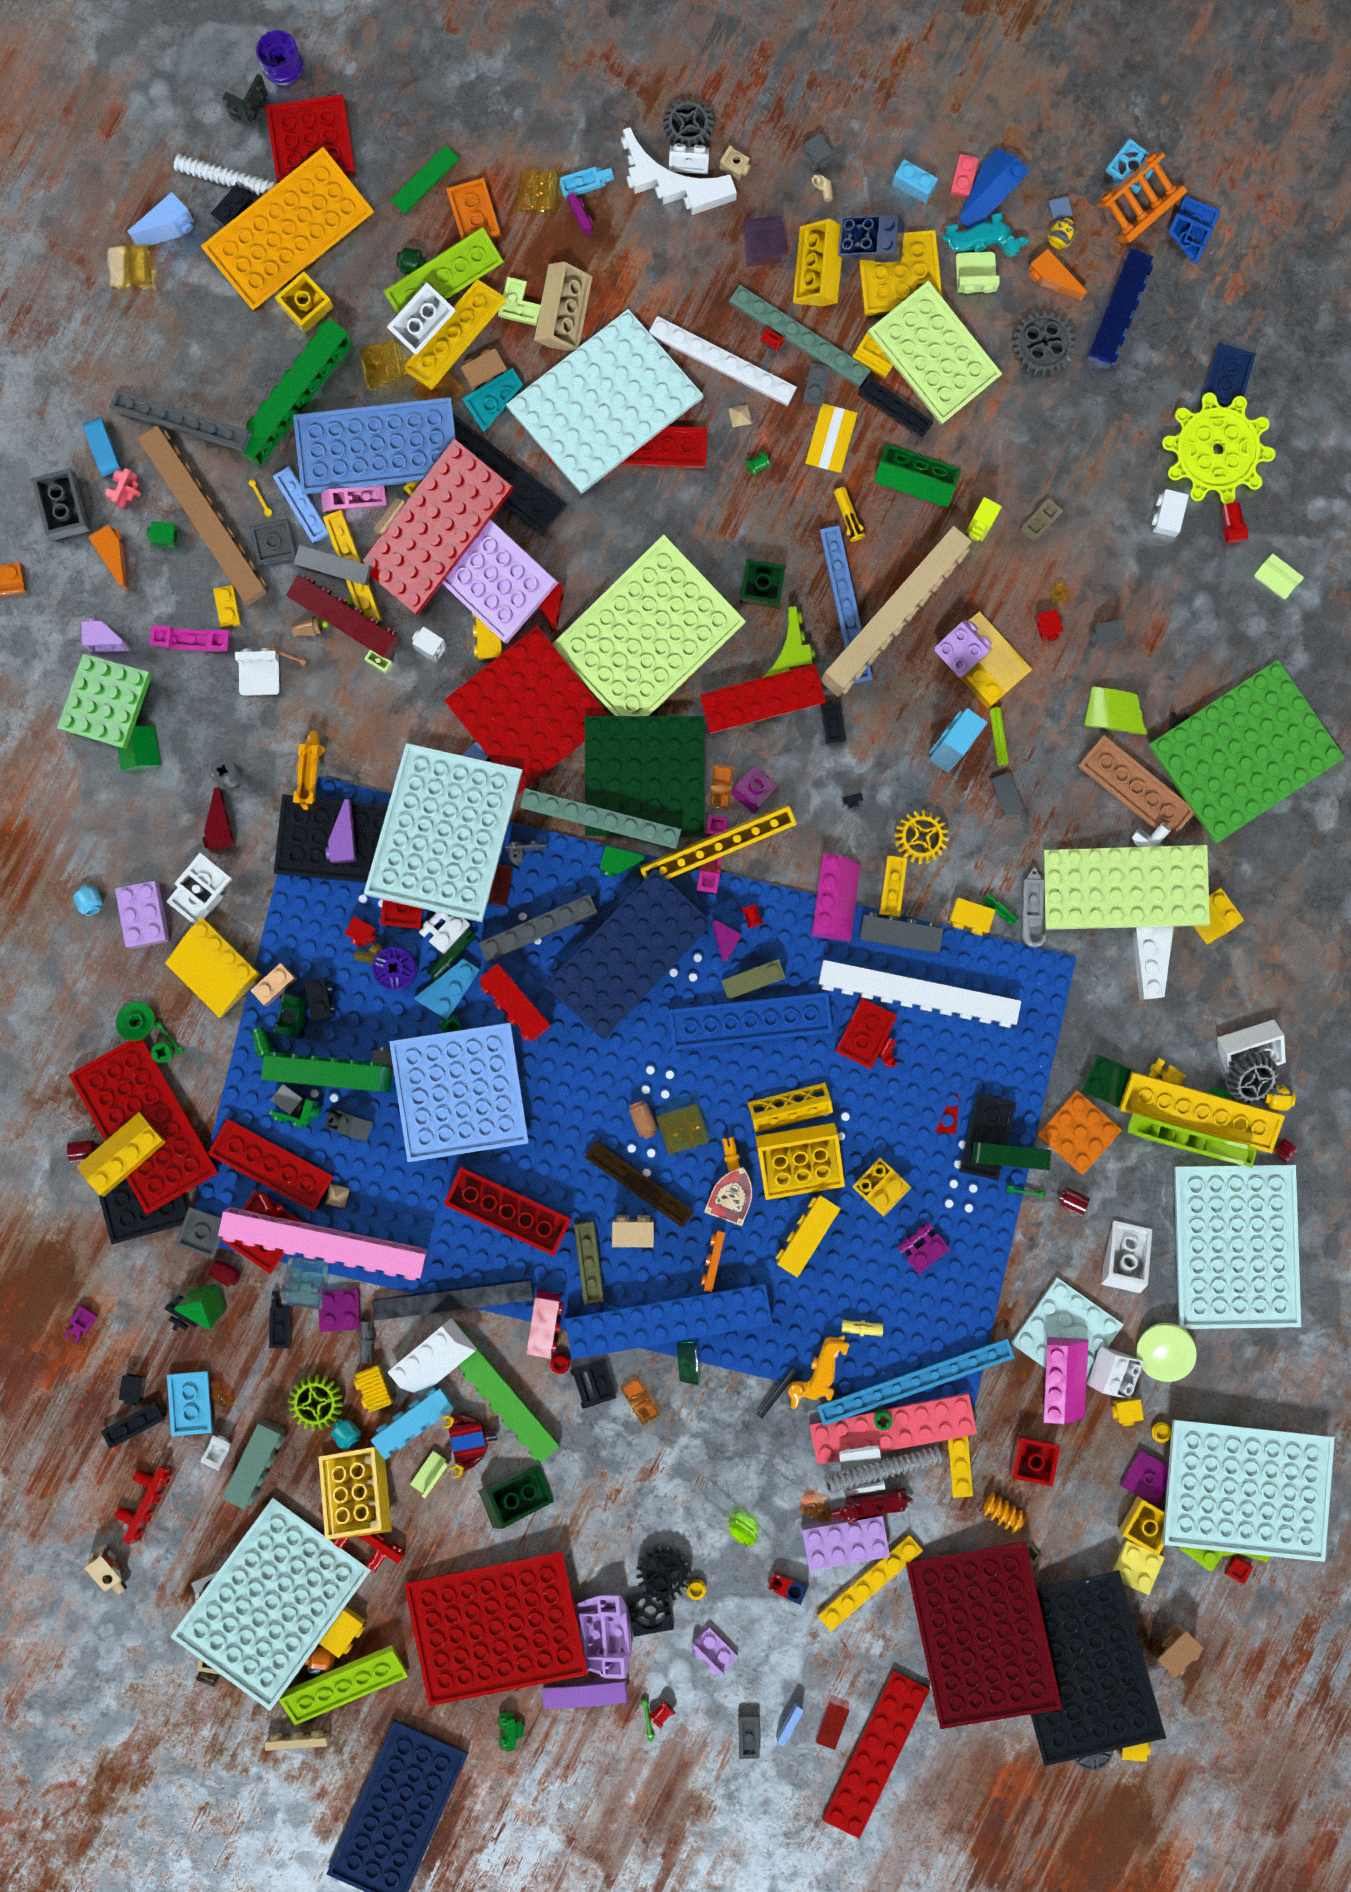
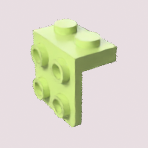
M993 252L958 253L956 255L957 293H991L997 291L1000 280L999 276H996V261Z

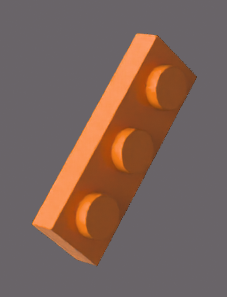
M717 1230L716 1234L711 1236L710 1246H713L712 1254H707L705 1265L709 1266L707 1274L703 1273L701 1285L704 1286V1291L711 1293L725 1237L724 1231Z

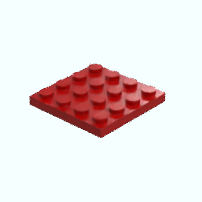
M343 94L266 105L277 183L322 147L325 148L344 174L355 173Z

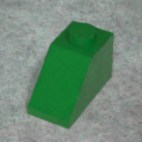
M605 846L600 871H603V875L614 878L615 875L620 876L644 862L645 856Z

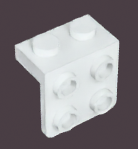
M262 648L261 651L253 652V649H241V652H235V660L239 663V692L241 695L279 694V655L276 651H273L272 648Z
M866 1446L840 1451L841 1472L844 1473L845 1470L850 1471L852 1468L856 1470V1467L862 1468L863 1465L868 1466L870 1463L874 1465V1462L880 1463L879 1446ZM884 1478L882 1480L877 1479L876 1482L871 1480L870 1483L867 1484L865 1482L864 1485L859 1484L857 1487L854 1485L852 1488L847 1487L844 1493L845 1495L885 1490Z

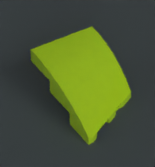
M1092 687L1085 726L1147 735V729L1142 719L1144 716L1140 709V701L1137 694L1109 688Z

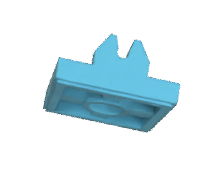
M1129 138L1105 172L1111 175L1114 184L1118 185L1134 171L1128 167V163L1136 161L1140 166L1145 161L1144 158L1150 153ZM1133 153L1134 157L1128 158L1125 154ZM1119 161L1125 164L1126 171L1123 175L1120 174L1118 168ZM1152 168L1144 174L1146 180L1154 172ZM1136 181L1129 189L1137 195L1142 187Z

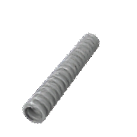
M933 1446V1449L929 1447L927 1450L922 1449L921 1452L916 1451L915 1454L910 1452L909 1455L904 1454L903 1457L899 1455L897 1458L892 1457L891 1460H881L880 1463L874 1462V1465L870 1463L868 1466L863 1465L862 1468L856 1467V1470L852 1468L850 1471L845 1470L844 1473L838 1472V1475L833 1473L832 1476H826V1486L830 1493H834L835 1490L839 1492L841 1489L846 1490L847 1487L852 1488L853 1485L857 1487L859 1484L864 1485L865 1482L868 1484L871 1480L876 1482L877 1479L882 1480L883 1477L887 1479L889 1476L894 1477L895 1474H905L906 1471L912 1472V1469L916 1471L918 1468L923 1469L924 1466L929 1467L930 1464L932 1466L936 1465V1463L941 1464L942 1454L937 1446Z

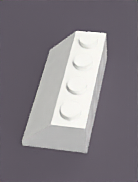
M450 1318L391 1368L388 1374L400 1388L422 1396L473 1354L477 1348L453 1319Z

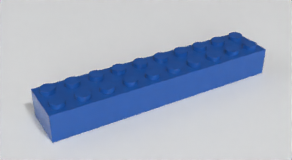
M765 1282L712 1291V1293L705 1292L565 1317L572 1360L773 1325Z

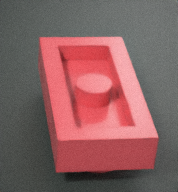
M963 154L959 155L950 194L968 198L979 158Z

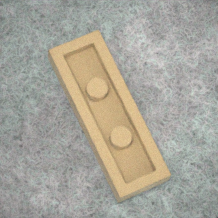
M323 1730L312 1731L311 1734L293 1732L291 1735L283 1736L282 1733H274L265 1741V1751L326 1747L330 1737L329 1733H324Z

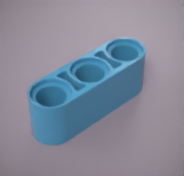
M99 417L83 423V429L102 477L115 473V470H122L103 418Z

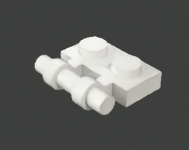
M436 912L429 921L424 922V927L419 933L425 937L431 932L434 936L429 942L441 953L445 954L471 925L464 918L457 916L449 917L447 914ZM441 918L446 921L445 924L437 930L434 926Z

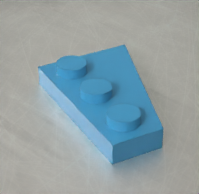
M462 959L414 999L448 1020L480 972V969Z

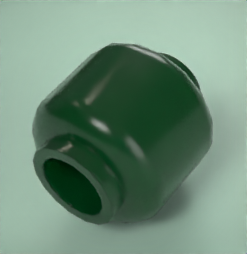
M405 247L401 252L397 253L396 267L400 269L401 273L410 274L426 263V257H423L422 251L419 249Z

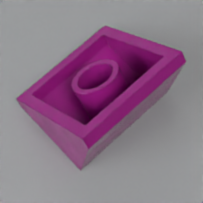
M713 921L712 927L721 959L724 963L727 962L742 934L719 921Z

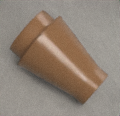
M314 616L291 626L294 636H318V634L323 632L320 618H315Z

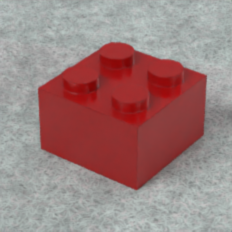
M1016 1435L1009 1475L1013 1479L1053 1487L1060 1445L1056 1442Z

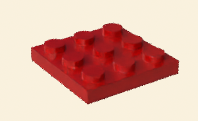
M256 1189L242 1209L270 1215L264 1211L258 1200V1196L262 1192ZM270 1199L271 1203L276 1207L278 1204ZM288 1210L280 1217L303 1223L302 1220ZM223 1237L221 1241L269 1274L274 1272L286 1254L283 1253V1249L276 1248L275 1251L264 1249L263 1245L260 1244L248 1246L244 1245L241 1240L235 1239V1242L223 1240Z

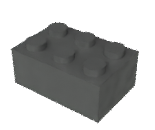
M70 468L32 478L45 534L51 541L90 531L77 476Z

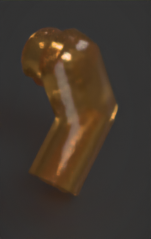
M221 1380L211 1381L213 1400L221 1407L231 1406L233 1404V1397L222 1392Z

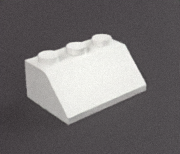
M426 282L388 324L387 328L412 353L417 355L456 310Z
M1274 1019L1217 1038L1218 1052L1225 1073L1230 1072L1228 1067H1233V1061L1237 1062L1239 1056L1245 1057L1246 1053L1252 1054L1254 1051L1262 1052L1271 1057L1276 1065L1286 1063L1284 1034Z

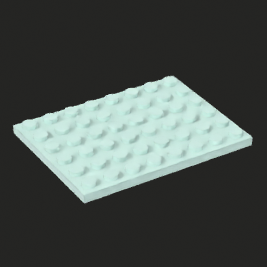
M627 309L508 402L506 407L582 494L703 399V394L630 310Z
M406 743L364 895L483 922L522 777V769Z
M1253 1165L1252 1168L1246 1166L1174 1167L1178 1326L1184 1329L1301 1327L1296 1165Z
M1172 1420L1162 1544L1325 1562L1334 1437Z
M272 1498L170 1637L271 1711L371 1570L343 1549L335 1546L331 1540H325L324 1535Z

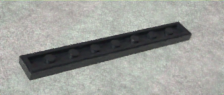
M531 1279L378 1298L372 1299L371 1304L374 1321L531 1301L534 1300Z

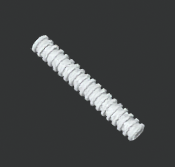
M178 154L174 160V170L177 172H186L187 175L192 174V176H198L200 179L204 177V180L210 179L211 182L215 181L217 184L221 182L222 185L227 184L228 187H234L237 184L243 190L245 189V192L250 191L251 194L256 193L258 196H263L277 185L274 181L270 183V180L264 181V178L259 179L251 174L247 176L246 173L241 174L240 171L235 172L234 169L229 170L227 167H218L217 164L212 165L210 162L206 164L203 160L200 162L199 159L194 160L193 157L189 158L182 154Z

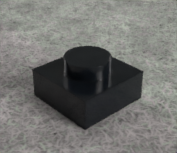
M862 793L841 798L842 807L848 806V809L857 808L860 806L859 803L863 802Z

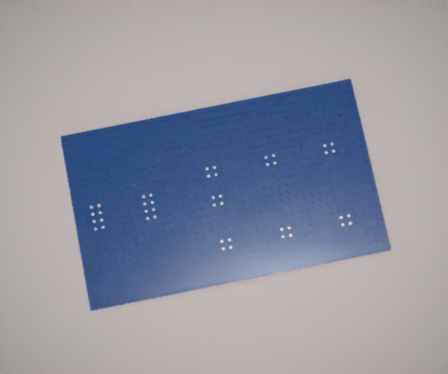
M317 777L316 798L349 799L356 802L389 805L391 793ZM509 822L483 922L465 919L471 925L468 929L477 938L451 963L452 966L450 968L447 967L438 978L462 959L480 969V972L451 1015L458 1017V1023L462 1030L510 1023L506 1018L508 1013L505 1009L501 1011L493 1003L494 996L492 994L488 996L479 986L482 983L479 979L497 963L552 1026L535 1042H532L531 1040L526 1041L519 1033L521 1028L517 1024L514 1026L510 1023L528 1143L407 1162L395 1077H392L390 1092L261 1080L263 1058L260 1059L255 1054L252 1030L263 1027L275 1047L273 1049L275 1053L309 1056V1059L310 1056L327 1057L328 1062L329 1058L348 1059V1063L349 1060L367 1061V1065L368 1061L372 1062L373 1050H379V1047L390 1048L389 1041L444 1033L443 1028L440 1027V1022L446 1019L414 999L435 982L426 971L439 960L438 957L440 955L443 956V953L429 942L434 936L431 932L425 937L419 933L424 927V922L429 921L436 912L423 909L421 929L380 925L383 899L364 895L366 883L277 875L254 965L263 976L247 993L208 1152L226 1119L229 1118L334 1175L330 1184L349 1188L350 1191L344 1209L325 1204L329 1191L328 1187L316 1211L313 1212L209 1155L219 1174L199 1185L194 1208L222 1218L223 1211L228 1207L242 1209L257 1189L262 1193H267L270 1199L277 1204H282L286 1210L305 1223L426 1248L428 1250L421 1278H416V1280L405 1279L404 1275L401 1274L389 1276L384 1274V1271L376 1269V1272L366 1271L363 1266L356 1265L355 1268L344 1266V1262L340 1261L328 1263L323 1261L324 1258L321 1257L309 1259L303 1257L304 1254L297 1252L295 1255L285 1254L280 1261L412 1294L531 1279L534 1300L477 1307L475 1309L531 1322L537 1290L561 1294L560 1302H564L562 1314H558L557 1320L561 1321L560 1329L566 1331L565 1317L707 1292L704 1291L701 1281L703 1273L707 1274L709 1266L705 1265L707 1254H712L713 1246H710L711 1236L716 1234L717 1230L724 1231L725 1237L712 1291L765 1282L773 1325L641 1347V1349L779 1382L782 1381L792 1366H794L799 1372L790 1382L792 1383L793 1381L806 1382L811 1379L814 1369L811 1368L813 1359L819 1356L822 1345L827 1337L839 1338L844 1335V1341L850 1345L846 1355L839 1351L835 1360L834 1380L829 1386L834 1390L833 1395L837 1396L848 1395L989 1344L1023 1193H1007L1006 1187L1011 1185L1014 1188L1024 1190L1029 1168L1002 1166L999 1181L959 1172V1165L976 1093L1017 1102L1007 1146L1034 1148L1076 964L1075 956L1039 947L1034 948L1026 944L984 934L979 936L971 933V931L939 924V928H943L939 953L859 940L862 916L868 915V912L879 914L880 910L855 904L850 942L811 936L816 894L720 872L717 894L697 891L700 867H695L667 880L712 922L719 921L742 934L727 962L723 963L714 930L711 926L609 1035L602 1040L544 985L644 880L639 866L660 857L610 846L645 856L644 862L620 876L615 875L612 878L603 875V871H600L605 846L610 845ZM532 841H541L543 845L547 846L548 851L524 852V861L521 865L513 864L510 859V852H507L505 846H510V842H522L523 845H530ZM590 894L598 915L489 963L486 961L479 942ZM757 904L760 919L764 923L747 929L748 923L744 913H741V909ZM881 915L879 916V918H885V919H887V917H888V916H881ZM904 915L899 917V921L902 922L912 919L919 921L920 925L927 926V923H934ZM353 917L377 929L376 934L378 935L372 945L369 944L368 947L362 945L360 948L350 942L351 937L344 934ZM441 918L434 927L439 930L446 921ZM390 947L401 948L410 953L416 960L418 966L417 978L407 989L401 991L389 990L375 980L372 972L373 961L383 949ZM779 959L786 977L784 980L728 1000L721 982L722 980ZM826 960L1020 1000L1021 1005L1017 1025H1011V1028L999 1026V1022L991 1021V1024L979 1022L980 1018L976 1017L968 1020L959 1018L960 1014L952 1013L951 1016L940 1014L938 1009L932 1008V1012L920 1010L918 1005L913 1004L912 1008L901 1006L899 1001L893 1000L892 1004L881 1002L880 997L873 996V1000H866L898 1015L888 1035L889 1038L896 1041L892 1053L894 1058L897 1059V1065L893 1068L886 1067L879 1053L870 1070L835 1052L862 997L860 993L856 992L853 995L842 994V990L836 988L833 991L823 990L822 985H818L822 961ZM280 963L284 964L297 978L283 992L284 994L307 999L304 981L324 977L331 981L333 993H330L331 1000L336 1005L335 1018L314 1022L311 1021L310 1010H308L301 1039L273 1033L282 994L269 1006H264L250 991ZM398 964L390 966L392 969L390 973L398 972ZM819 993L829 994L833 1033L673 1050L668 1010ZM826 1083L833 1113L755 1133L748 1102ZM283 1084H287L303 1096L305 1100L311 1099L320 1102L319 1106L322 1107L319 1118H315L313 1125L301 1128L291 1125L292 1121L290 1120L288 1122L273 1120V1115L268 1114L269 1110L287 1113L271 1101ZM823 1090L815 1092L812 1096H824ZM952 1094H959V1100L955 1095ZM795 1097L793 1101L801 1102L804 1097ZM643 1100L645 1104H648L658 1128L655 1131L656 1135L644 1139V1136L639 1137L629 1113V1106ZM779 1101V1102H776V1103L774 1104V1106H776V1107H781V1106H783L785 1103L782 1102V1101ZM958 1104L956 1134L935 1133L940 1120L947 1127L953 1124V1117L951 1115L943 1116L947 1105L955 1107ZM760 1106L753 1109L755 1113L764 1111L765 1107ZM303 1108L298 1114L294 1113L293 1115L301 1117ZM331 1108L373 1122L367 1142L326 1128L325 1125ZM835 1123L839 1138L845 1187L765 1200L755 1136ZM730 1137L735 1138L737 1155L739 1154L740 1159H738L739 1166L745 1168L752 1184V1200L742 1226L704 1212L715 1184L722 1176L728 1173L727 1161H724L726 1156L722 1139L727 1138L730 1146ZM595 1141L695 1211L683 1228L584 1158ZM879 1158L887 1163L912 1187L884 1217L852 1187ZM465 1167L571 1217V1222L555 1256L443 1205L460 1168ZM820 1195L841 1209L797 1278L777 1265L776 1262L778 1260L775 1257L781 1248L785 1250L788 1245L786 1240L792 1231L796 1232L799 1225L797 1222L802 1214L806 1215L810 1210L808 1204L813 1197L817 1198ZM617 1215H630V1219H637L638 1215H649L650 1219H654V1247H612L613 1219H617ZM594 1221L604 1302L584 1305L574 1223ZM929 1222L934 1229L928 1235L932 1237L938 1233L950 1250L918 1274L906 1260V1257L911 1254L910 1250L907 1249L902 1254L897 1247L903 1243L902 1240L906 1237L909 1238L916 1233L917 1228L923 1227ZM921 1238L914 1244L915 1248H919L926 1241ZM220 1240L218 1247L236 1251ZM865 1320L868 1323H882L883 1335L882 1337L874 1335L859 1336V1334L842 1333V1321L860 1322ZM983 1370L882 1406L891 1408L969 1393L972 1411L974 1412Z

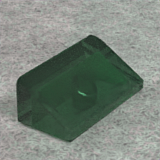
M697 1342L677 1343L679 1381L699 1385Z

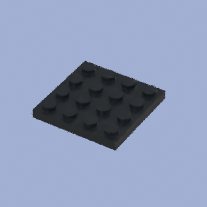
M126 1178L106 1196L99 1195L111 1245L181 1226L188 1211L183 1194L147 1215Z

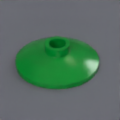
M133 1002L126 1005L120 1010L116 1018L117 1032L121 1037L129 1041L144 1039L151 1033L155 1025L153 1010L141 1002ZM141 1021L140 1024L136 1027V1022Z

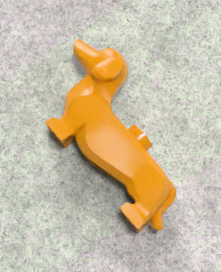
M315 730L309 732L305 744L298 745L297 790L294 791L293 802L300 803L304 810L309 809L307 804L315 802L319 756H322L325 751V747L319 743L318 733Z
M844 1335L839 1338L827 1337L825 1339L819 1356L813 1359L811 1368L814 1369L810 1380L806 1382L793 1381L790 1383L787 1392L791 1397L792 1409L798 1407L802 1397L816 1400L825 1396L827 1400L831 1401L834 1390L829 1386L834 1380L836 1357L839 1351L846 1355L850 1345L844 1341Z

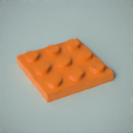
M1075 1090L1039 1131L1037 1136L1078 1173L1084 1175L1122 1130L1079 1091Z

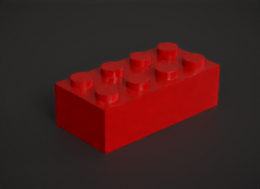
M498 963L479 979L482 982L479 985L488 996L490 994L494 996L493 1003L501 1011L505 1009L508 1013L506 1018L512 1025L515 1026L517 1024L521 1028L519 1033L526 1041L531 1040L535 1042L552 1027Z

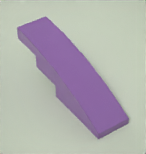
M588 1681L586 1683H570L564 1686H544L542 1688L544 1709L591 1707L628 1702L626 1681Z

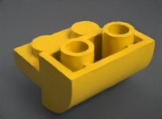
M881 1158L852 1186L883 1217L912 1188Z

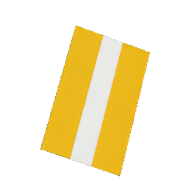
M823 403L805 464L841 473L858 413Z

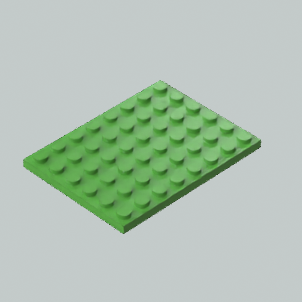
M1279 660L1262 669L1148 745L1214 844H1217L1345 758Z

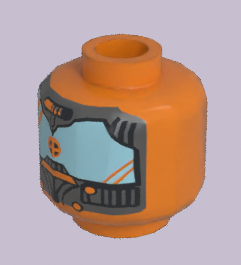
M316 1646L304 1665H308L307 1670L309 1673L322 1675L333 1670L335 1655L324 1647Z

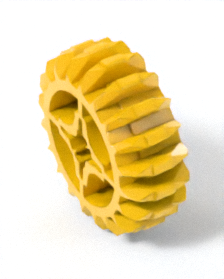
M925 810L921 811V816H919L917 811H914V818L910 814L906 815L908 822L905 819L900 820L904 827L899 825L896 827L901 833H895L894 837L901 840L896 841L895 845L902 844L898 852L900 853L905 850L906 853L903 858L911 855L910 862L912 863L915 858H918L917 863L921 864L922 858H924L925 863L928 864L930 863L929 857L935 861L937 860L935 853L940 856L943 854L939 848H947V845L942 843V841L946 842L949 840L948 837L943 836V834L948 833V830H941L945 823H937L940 819L939 816L933 820V812H930L928 817H925ZM916 822H926L932 828L922 829ZM911 825L914 837L907 842L906 831ZM929 832V834L924 838L925 842H922V840H917L916 842H913L917 839L919 833H921L922 835L923 833L926 834ZM936 832L937 843L935 848L932 849L929 838ZM920 845L927 853H918L912 850L911 847Z

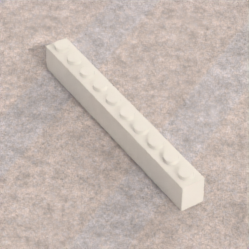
M826 960L822 961L818 985H822L823 990L833 991L834 988L841 989V993L853 995L856 992L860 993L862 998L873 1000V996L880 997L881 1002L892 1004L893 1000L899 1001L901 1006L910 1008L914 1004L920 1006V1010L932 1012V1008L938 1009L940 1014L951 1016L952 1013L960 1014L959 1018L971 1020L972 1017L980 1018L979 1022L991 1024V1021L999 1022V1026L1011 1028V1025H1017L1021 1005L1020 1000Z

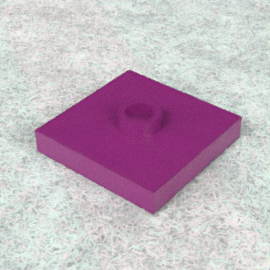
M1138 1450L1120 1486L1157 1506L1167 1488L1169 1466Z

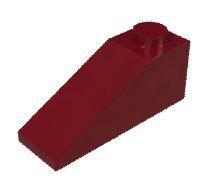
M215 787L204 829L205 837H203L205 849L208 848L212 853L236 847L223 792L219 787Z

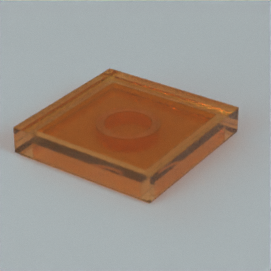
M448 372L445 373L432 390L420 382L410 390L420 401L451 397L452 406L467 392Z

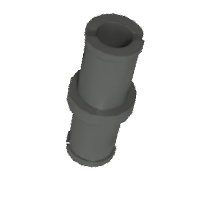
M360 1322V1340H358V1344H360L359 1363H372V1344H374V1340H372L373 1322Z

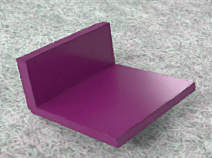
M753 766L734 787L731 795L754 814L778 786L758 768Z

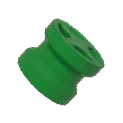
M157 1043L151 1050V1056L156 1062L168 1063L174 1057V1049L167 1043Z

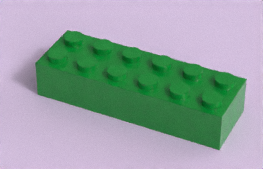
M271 1052V1056L263 1057L261 1080L390 1092L393 1068L386 1067L387 1063L368 1061L367 1065V1061L349 1060L348 1063V1059L329 1058L328 1062L327 1057L310 1056L309 1059V1056Z

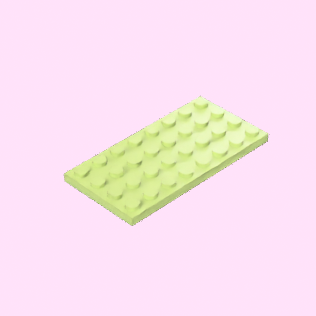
M1207 845L1044 850L1046 930L1210 926Z

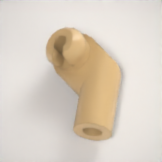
M814 175L812 177V184L823 192V200L825 202L832 201L831 181L822 175Z

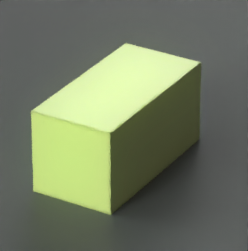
M372 650L364 658L366 662L385 674L388 673L393 665L392 661L381 657Z

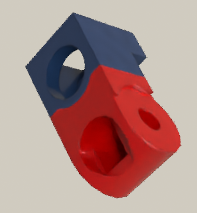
M773 1572L767 1588L801 1605L809 1585L791 1579L781 1573Z

